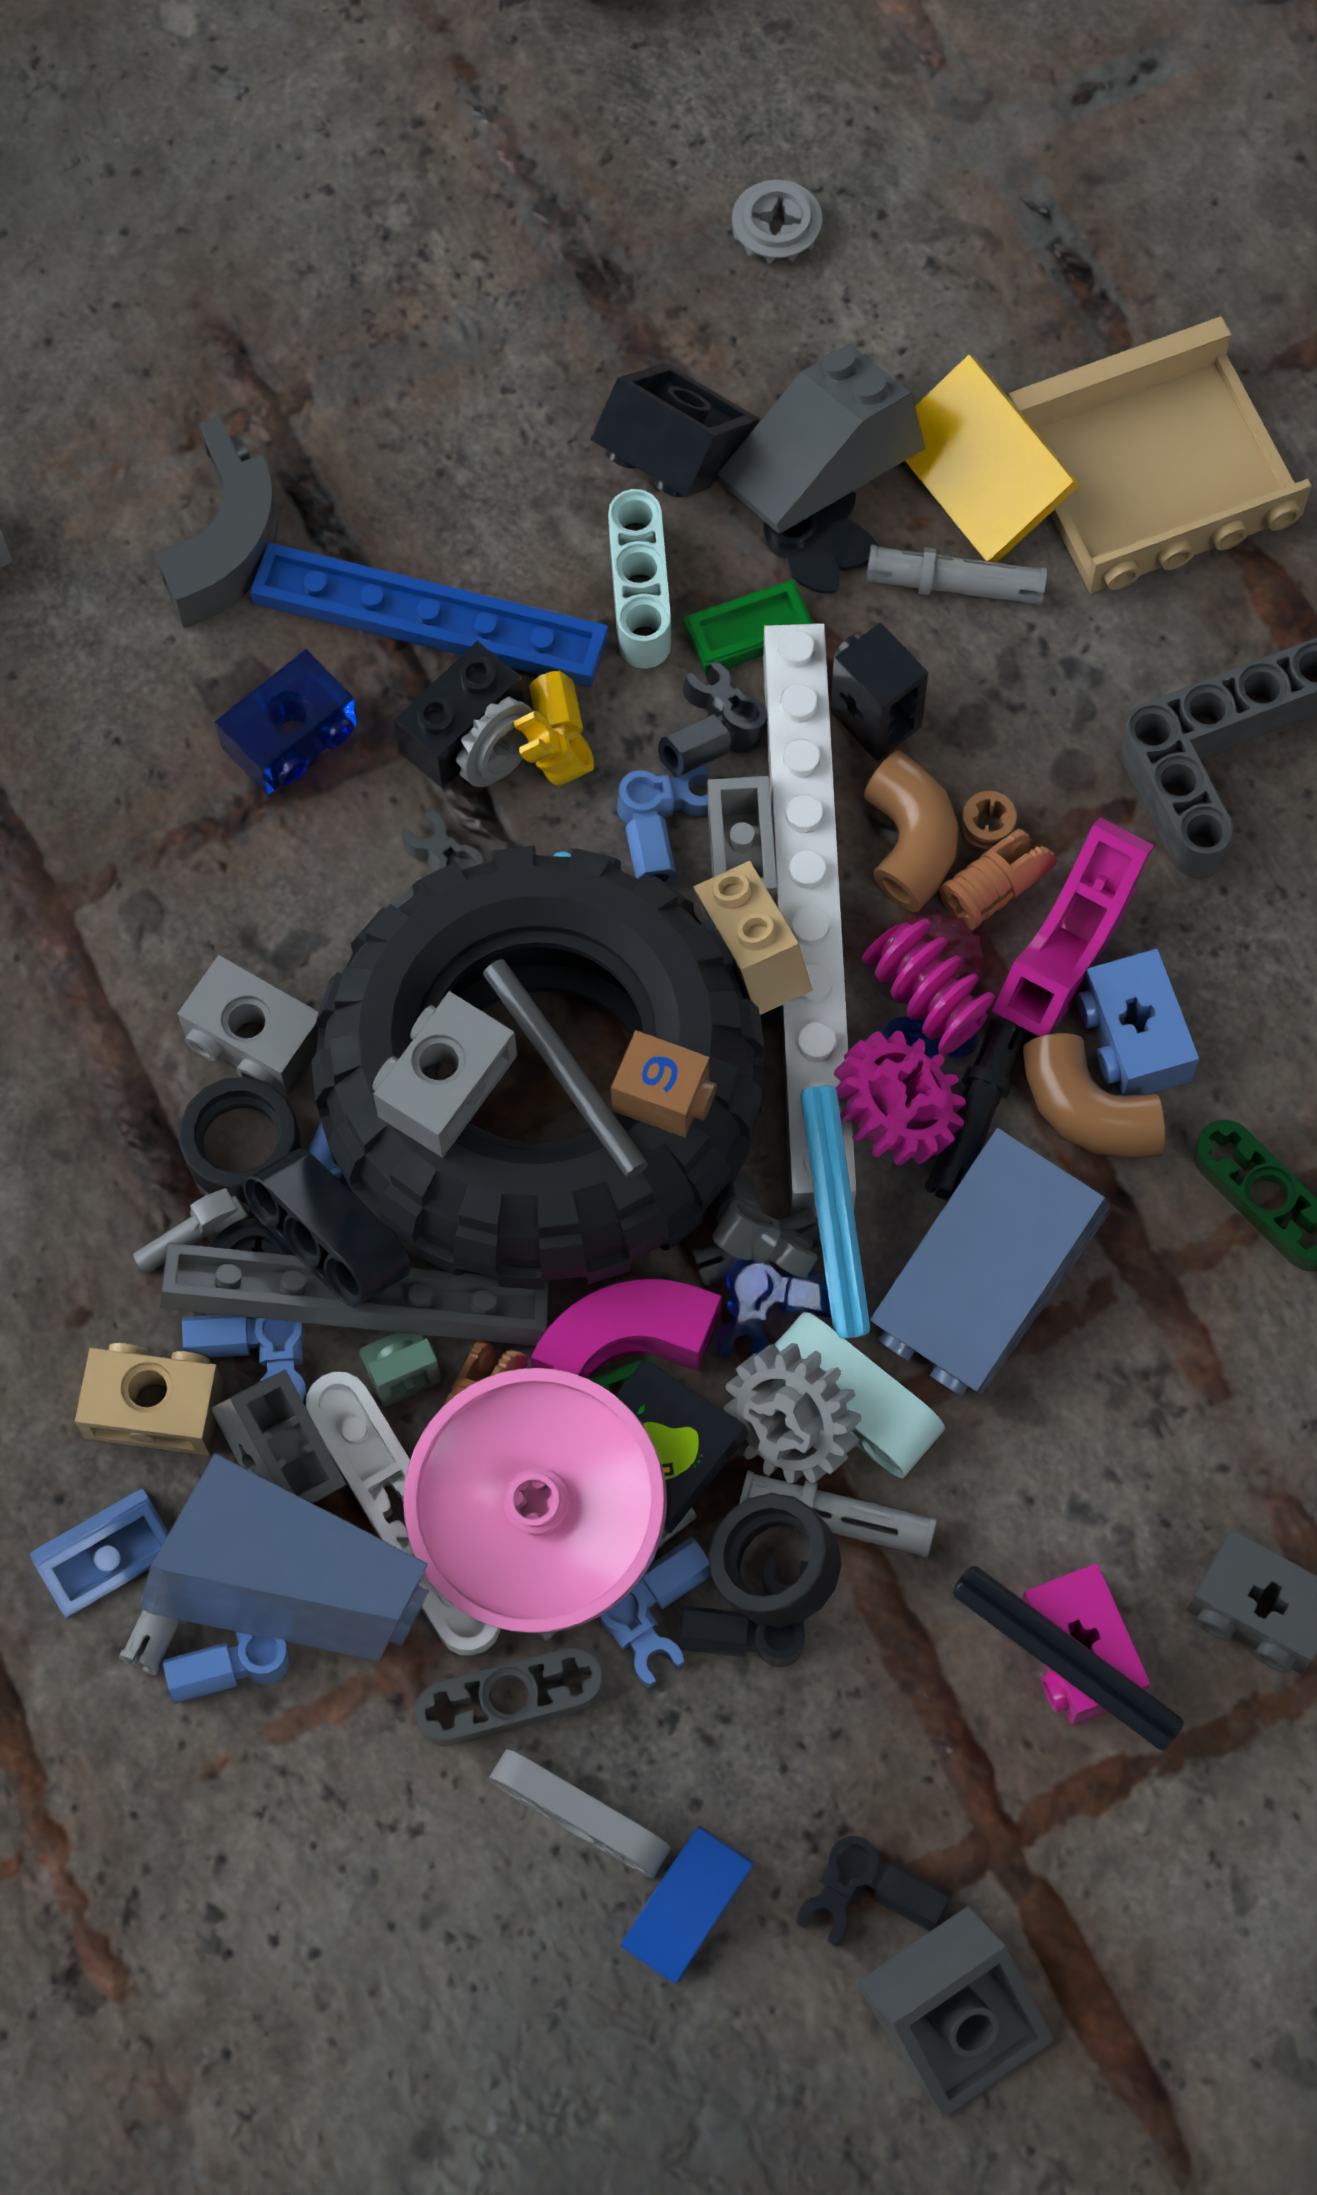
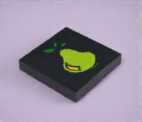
M644 1359L615 1396L628 1406L642 1422L659 1453L667 1490L664 1531L671 1534L745 1440L749 1432L745 1424L647 1359Z

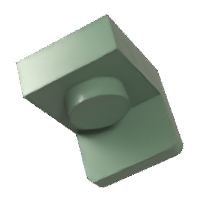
M395 1332L360 1349L361 1359L383 1408L442 1383L437 1359L428 1339H423L421 1334Z

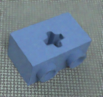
M1158 949L1087 968L1082 991L1076 994V1002L1085 1028L1094 1027L1101 1044V1048H1097L1096 1054L1104 1081L1107 1084L1115 1082L1119 1095L1124 1096L1150 1094L1191 1082L1199 1062V1056ZM1125 1021H1131V1024L1123 1025ZM1145 1028L1144 1032L1137 1034L1136 1029Z

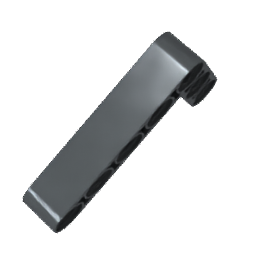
M1317 637L1141 704L1133 709L1129 715L1120 750L1122 763L1173 864L1186 876L1201 879L1217 873L1224 864L1233 833L1231 819L1201 759L1317 715V683L1305 679L1302 675L1303 673L1317 674ZM1253 693L1262 694L1271 702L1265 704L1256 703L1247 695ZM1193 715H1209L1217 723L1210 725L1202 724L1196 721ZM1152 735L1160 739L1162 744L1156 746L1146 745L1138 737ZM1178 785L1189 794L1180 797L1173 796L1166 792L1163 787ZM1195 835L1205 836L1211 839L1215 846L1208 848L1198 847L1190 841L1189 837Z

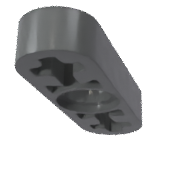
M569 1647L436 1682L425 1688L419 1695L415 1705V1718L420 1732L428 1741L438 1746L447 1747L574 1714L590 1708L600 1697L603 1688L601 1667L597 1659L590 1652L577 1647ZM575 1664L580 1674L590 1672L592 1678L582 1682L583 1693L571 1696L566 1686L547 1690V1695L551 1704L539 1706L538 1687L531 1673L543 1671L544 1684H548L564 1678L563 1667ZM511 1679L521 1682L527 1688L529 1693L528 1701L521 1711L509 1715L502 1714L491 1705V1692L501 1681ZM479 1687V1700L487 1721L475 1724L474 1710L454 1716L455 1727L449 1730H443L439 1721H427L428 1715L437 1712V1700L448 1698L452 1707L472 1704L468 1690Z

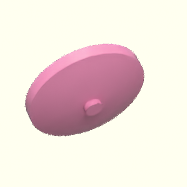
M545 1368L516 1369L487 1377L472 1384L453 1397L432 1418L416 1444L408 1465L403 1496L404 1519L409 1542L415 1557L428 1563L424 1574L436 1590L453 1606L480 1622L500 1629L533 1634L552 1633L571 1629L600 1617L622 1601L639 1583L648 1570L663 1535L667 1510L666 1481L659 1453L650 1434L633 1411L614 1394L602 1386L570 1372Z

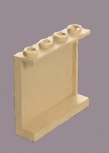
M1222 316L1008 394L1009 399L1080 483V486L1055 508L1050 515L1090 594L1107 587L1111 590L1122 589L1135 582L1140 575L1159 568L1164 570L1176 569L1190 561L1194 555L1213 548L1217 550L1230 549L1241 543L1248 535L1270 528L1273 531L1284 529L1295 523L1304 513L1311 484L1308 479L1297 483L1293 481L1227 356L1231 333Z

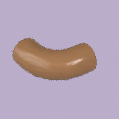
M901 750L890 754L878 767L864 793L865 800L887 815L896 824L898 829V842L896 846L874 870L873 876L879 888L897 905L911 912H919L937 892L956 859L959 825L947 791L923 766Z
M1069 1033L1044 1035L1032 1039L1023 1046L1027 1081L1038 1111L1063 1139L1096 1155L1136 1158L1160 1156L1163 1154L1165 1147V1125L1162 1105L1157 1093L1124 1096L1114 1095L1101 1089L1091 1079L1087 1067L1084 1040L1078 1035Z

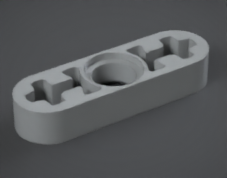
M506 1749L488 1778L493 1785L510 1797L649 1878L655 1877L671 1850V1847L654 1833L512 1750Z

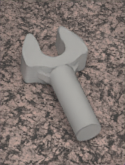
M227 1188L206 1195L191 1204L190 1214L192 1217L133 1253L140 1269L145 1274H149L163 1265L166 1260L168 1243L194 1245L205 1237L215 1239L229 1225L247 1219L249 1216L237 1196L231 1197Z

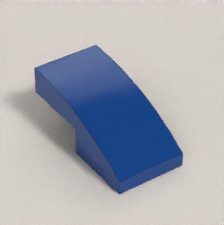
M700 1825L653 1892L620 1944V1947L672 1983L677 1984L684 1976L715 1924L725 1914L756 1862Z

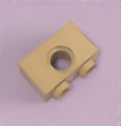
M750 861L693 887L707 929L715 928L719 931L736 962L740 985L747 999L759 1007L760 1015L813 991L799 943Z
M112 1343L109 1345L108 1350L89 1348L75 1423L84 1439L210 1456L216 1426V1419L210 1408L220 1403L224 1382L217 1366L209 1364L210 1360L207 1357L197 1353L177 1351L172 1353L170 1359L148 1356L145 1349L126 1343ZM161 1385L167 1388L165 1397L157 1405L141 1407L136 1404L139 1392L145 1387Z

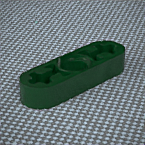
M1217 1120L1208 1124L1201 1131L1194 1149V1162L1199 1172L1292 1265L1304 1271H1317V1246L1314 1245L1306 1250L1299 1244L1304 1233L1292 1220H1290L1286 1229H1282L1279 1226L1290 1216L1294 1206H1299L1302 1211H1300L1296 1223L1309 1234L1317 1231V1198L1244 1126L1232 1120ZM1213 1141L1220 1146L1226 1145L1229 1141L1236 1146L1233 1159L1244 1171H1246L1250 1162H1254L1257 1165L1246 1174L1241 1185L1234 1181L1238 1176L1240 1168L1230 1158L1223 1157L1216 1161L1211 1157L1215 1146ZM1260 1181L1274 1182L1284 1191L1285 1204L1275 1210L1260 1208L1252 1200L1250 1189Z

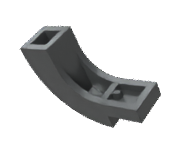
M220 415L198 424L205 455L224 493L220 510L214 520L197 535L154 552L162 582L183 628L219 614L242 598L252 588L267 543L275 544L277 539L278 510L270 471L264 453L250 458L240 434L236 433L229 436Z

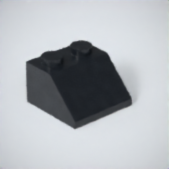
M663 363L616 379L590 440L607 449L606 456L614 463L630 469H640L655 478L653 483L659 490L668 495L683 498L707 490L718 478L717 473L758 425L760 419L669 364Z

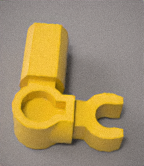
M561 671L548 672L538 676L529 685L534 711L513 721L514 727L521 731L529 742L519 747V753L529 763L536 762V766L543 770L548 780L553 785L560 787L593 771L594 758L588 743L581 735L583 726L573 679Z

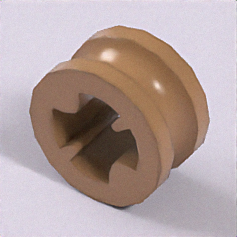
M983 791L974 794L966 802L963 809L961 833L964 840L972 848L986 852L1013 833L1017 821V811L1013 802L1006 795L996 791ZM989 812V818H992L994 813L1000 816L998 830L989 831V825H986L984 830L977 827L979 813Z

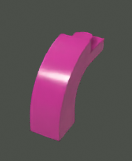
M1101 817L1092 825L1072 871L1051 912L1031 943L1014 961L993 1006L992 1011L1039 1037L1053 1033L1076 1001V994L1082 991L1087 968L1097 966L1137 891L1135 886L1155 845Z
M663 1279L631 1280L599 1289L571 1305L550 1325L531 1356L532 1368L570 1372L589 1380L605 1364L620 1357L640 1354L663 1358L699 1371L721 1316V1296L696 1286Z

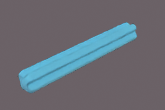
M832 1085L808 1087L801 1091L800 1098L833 1330L837 1332L840 1338L860 1337L869 1333L870 1322L837 1090Z

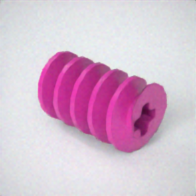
M924 918L911 925L908 922L898 924L883 933L866 949L862 956V963L869 967L877 965L875 978L883 985L893 984L891 997L896 1002H909L906 1008L907 1016L915 1022L925 1020L922 1026L923 1035L930 1040L941 1038L938 1045V1052L940 1054L952 1053L966 1043L982 1027L988 1017L986 1011L996 996L992 992H987L976 998L970 995L979 981L978 975L972 973L958 980L954 975L964 959L960 955H955L947 960H940L939 955L946 947L948 940L944 936L928 943L923 940L932 925L929 918Z

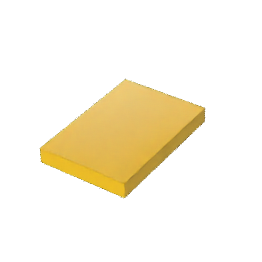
M970 354L915 406L925 449L905 461L986 561L999 562L1080 486V483L991 375Z

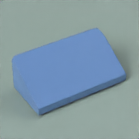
M140 1489L30 1553V1556L61 1612L67 1618L149 1570L169 1533L143 1489Z

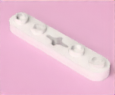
M331 1372L321 1376L312 1384L307 1393V1411L341 1475L379 1538L415 1557L404 1524L400 1520L393 1521L390 1524L386 1521V1518L393 1512L389 1496L384 1488L388 1485L392 1486L397 1496L403 1501L405 1479L410 1462L408 1455L368 1389L358 1377L347 1372ZM423 1574L418 1585L429 1590V1593L421 1608L442 1643L449 1650L459 1655L474 1656L489 1649L496 1642L501 1629L480 1622L453 1606L436 1590L426 1575Z

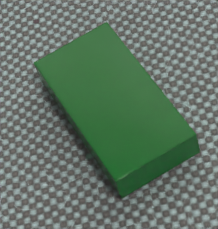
M794 579L683 617L684 629L705 676L708 675L710 665L713 662L717 661L725 668L763 656L764 626L813 624Z

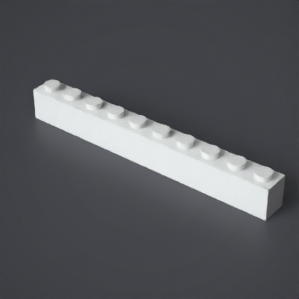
M824 624L764 626L763 667L765 707L767 710L769 786L777 876V907L799 943L813 991L780 1006L791 1215H794L811 1207L814 1216L817 1217L800 1094L803 1089L808 1087L832 1085L836 1088L841 1081L833 1075L834 1070L845 1060L843 1056L848 1052ZM838 1100L841 1113L847 1105L846 1102ZM841 1121L854 1209L856 1179L854 1143L852 1138L853 1125L852 1121Z

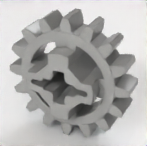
M795 1343L789 1344L781 1352L774 1344H771L757 1355L753 1354L736 1368L738 1375L729 1381L725 1388L735 1398L723 1406L725 1412L733 1417H737L740 1422L746 1425L749 1432L746 1440L749 1445L743 1455L747 1460L754 1458L758 1454L765 1459L763 1464L764 1474L770 1476L780 1467L783 1469L787 1483L793 1484L803 1475L810 1484L815 1483L826 1473L831 1474L848 1459L847 1453L858 1444L859 1438L850 1430L862 1421L861 1415L847 1410L846 1403L855 1397L856 1394L853 1389H839L835 1382L839 1379L842 1371L838 1367L830 1369L827 1373L820 1368L821 1353L818 1351H814L806 1359H802L799 1347Z

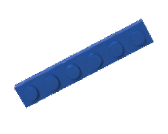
M270 542L267 543L250 590L252 604L458 655L464 654L476 641H479L511 668L539 675L561 671L573 679L574 683L588 687L593 685L608 638V626L605 624Z

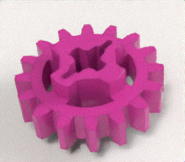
M877 1031L865 1042L860 1040L843 1056L845 1060L834 1070L833 1075L841 1081L836 1087L838 1100L846 1102L847 1105L840 1113L841 1121H854L858 1128L852 1137L856 1143L864 1140L866 1137L873 1141V1156L879 1158L885 1151L890 1150L896 1165H903L911 1157L920 1165L926 1162L932 1155L935 1154L937 1156L955 1140L953 1134L964 1124V1120L956 1112L966 1104L965 1098L952 1094L950 1089L959 1081V1078L955 1074L944 1075L940 1067L945 1060L942 1054L935 1055L931 1059L924 1054V1040L919 1038L910 1047L906 1045L902 1031H895L887 1040L880 1031Z

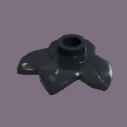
M850 492L790 527L789 529H796L802 533L799 537H787L782 533L778 534L764 522L763 537L767 547L777 556L786 559L789 574L801 586L822 594L836 593L839 589L840 570L847 571L865 565L869 562L871 545L879 547L875 539L865 529L848 519L855 506L856 492Z

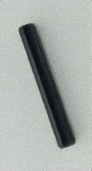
M972 1565L960 1577L953 1591L956 1599L1157 1749L1165 1750L1173 1743L1184 1725V1721L1179 1715L978 1566Z

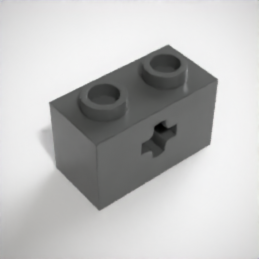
M286 1369L210 1408L240 1467L312 1504L347 1485Z
M1230 1529L1186 1611L1197 1616L1196 1624L1210 1635L1224 1641H1231L1232 1637H1235L1255 1648V1657L1271 1669L1285 1674H1289L1291 1670H1294L1303 1675L1317 1654V1576ZM1261 1597L1268 1598L1273 1602L1266 1619L1254 1613L1257 1602Z

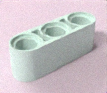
M631 489L623 491L614 497L609 506L608 513L617 638L621 657L628 664L636 668L648 669L656 667L665 661L671 648V613L662 511L659 501L652 494L644 490ZM633 523L647 526L637 531L624 528ZM635 575H646L652 578L643 583H635L628 580ZM640 627H650L656 630L655 633L647 636H640L632 631Z
M803 1312L776 1342L775 1346L780 1352L791 1343L797 1344L802 1359H806L814 1351H818L821 1353L820 1368L827 1373L830 1369L838 1367L842 1371L835 1383L840 1390H854L856 1396L846 1403L847 1410L860 1414L862 1420L850 1430L859 1438L856 1447L894 1476L904 1478L945 1430L943 1422L932 1409L847 1340L840 1338L837 1332L816 1316Z

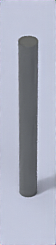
M504 959L490 964L483 972L484 977L627 1179L640 1174L648 1166L647 1160Z

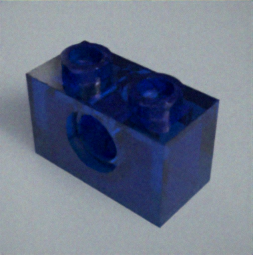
M305 649L214 721L221 748L268 796L279 786H288L297 781L307 770L309 762L325 749H335L343 744L352 734L354 726L358 724L353 695ZM289 721L304 723L295 731L284 732L278 730L282 724Z

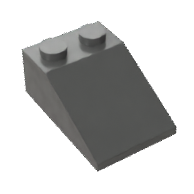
M850 344L840 350L832 351L825 355L822 360L799 373L717 473L719 481L780 534L925 449L912 393Z

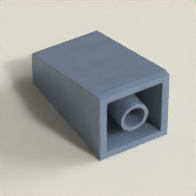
M996 1128L871 1317L870 1321L883 1329L877 1341L908 1361L914 1352L917 1351L936 1364L930 1376L958 1395L963 1396L968 1387L983 1394L1112 1211L1111 1206L1103 1195L1001 1129Z
M214 1453L151 1564L140 1608L150 1614L269 1639H284L288 1643L380 1661L389 1642L402 1647L429 1593V1590L418 1585L428 1563Z

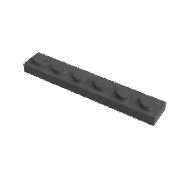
M168 1243L160 1308L537 1346L547 1330L549 1282H545L544 1290L499 1287L498 1280L487 1275L463 1273V1275L456 1276L447 1271L410 1268L407 1277L362 1304L352 1307L342 1302L296 1256Z

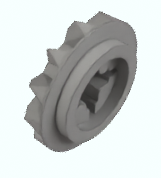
M768 180L757 183L745 190L733 207L732 226L734 240H739L744 245L748 256L754 253L762 255L769 265L775 258L788 257L794 262L798 253L804 250L812 251L816 238L822 232V211L820 205L811 192L794 182ZM778 208H782L785 225L781 227L777 235H771L769 223L772 222L773 216L777 215Z
M507 697L499 705L491 703L487 706L484 716L479 720L473 719L474 727L469 734L462 737L461 741L465 747L458 753L456 762L461 767L460 776L475 787H486L509 775L523 759L519 753V747L529 743L526 736L514 727L513 721L533 712L532 709L522 701L518 702L511 697Z

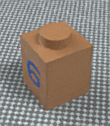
M635 1030L611 1087L612 1111L686 1138L694 1118L702 1121L705 1120L716 1093L717 1084L709 1081L710 1057Z

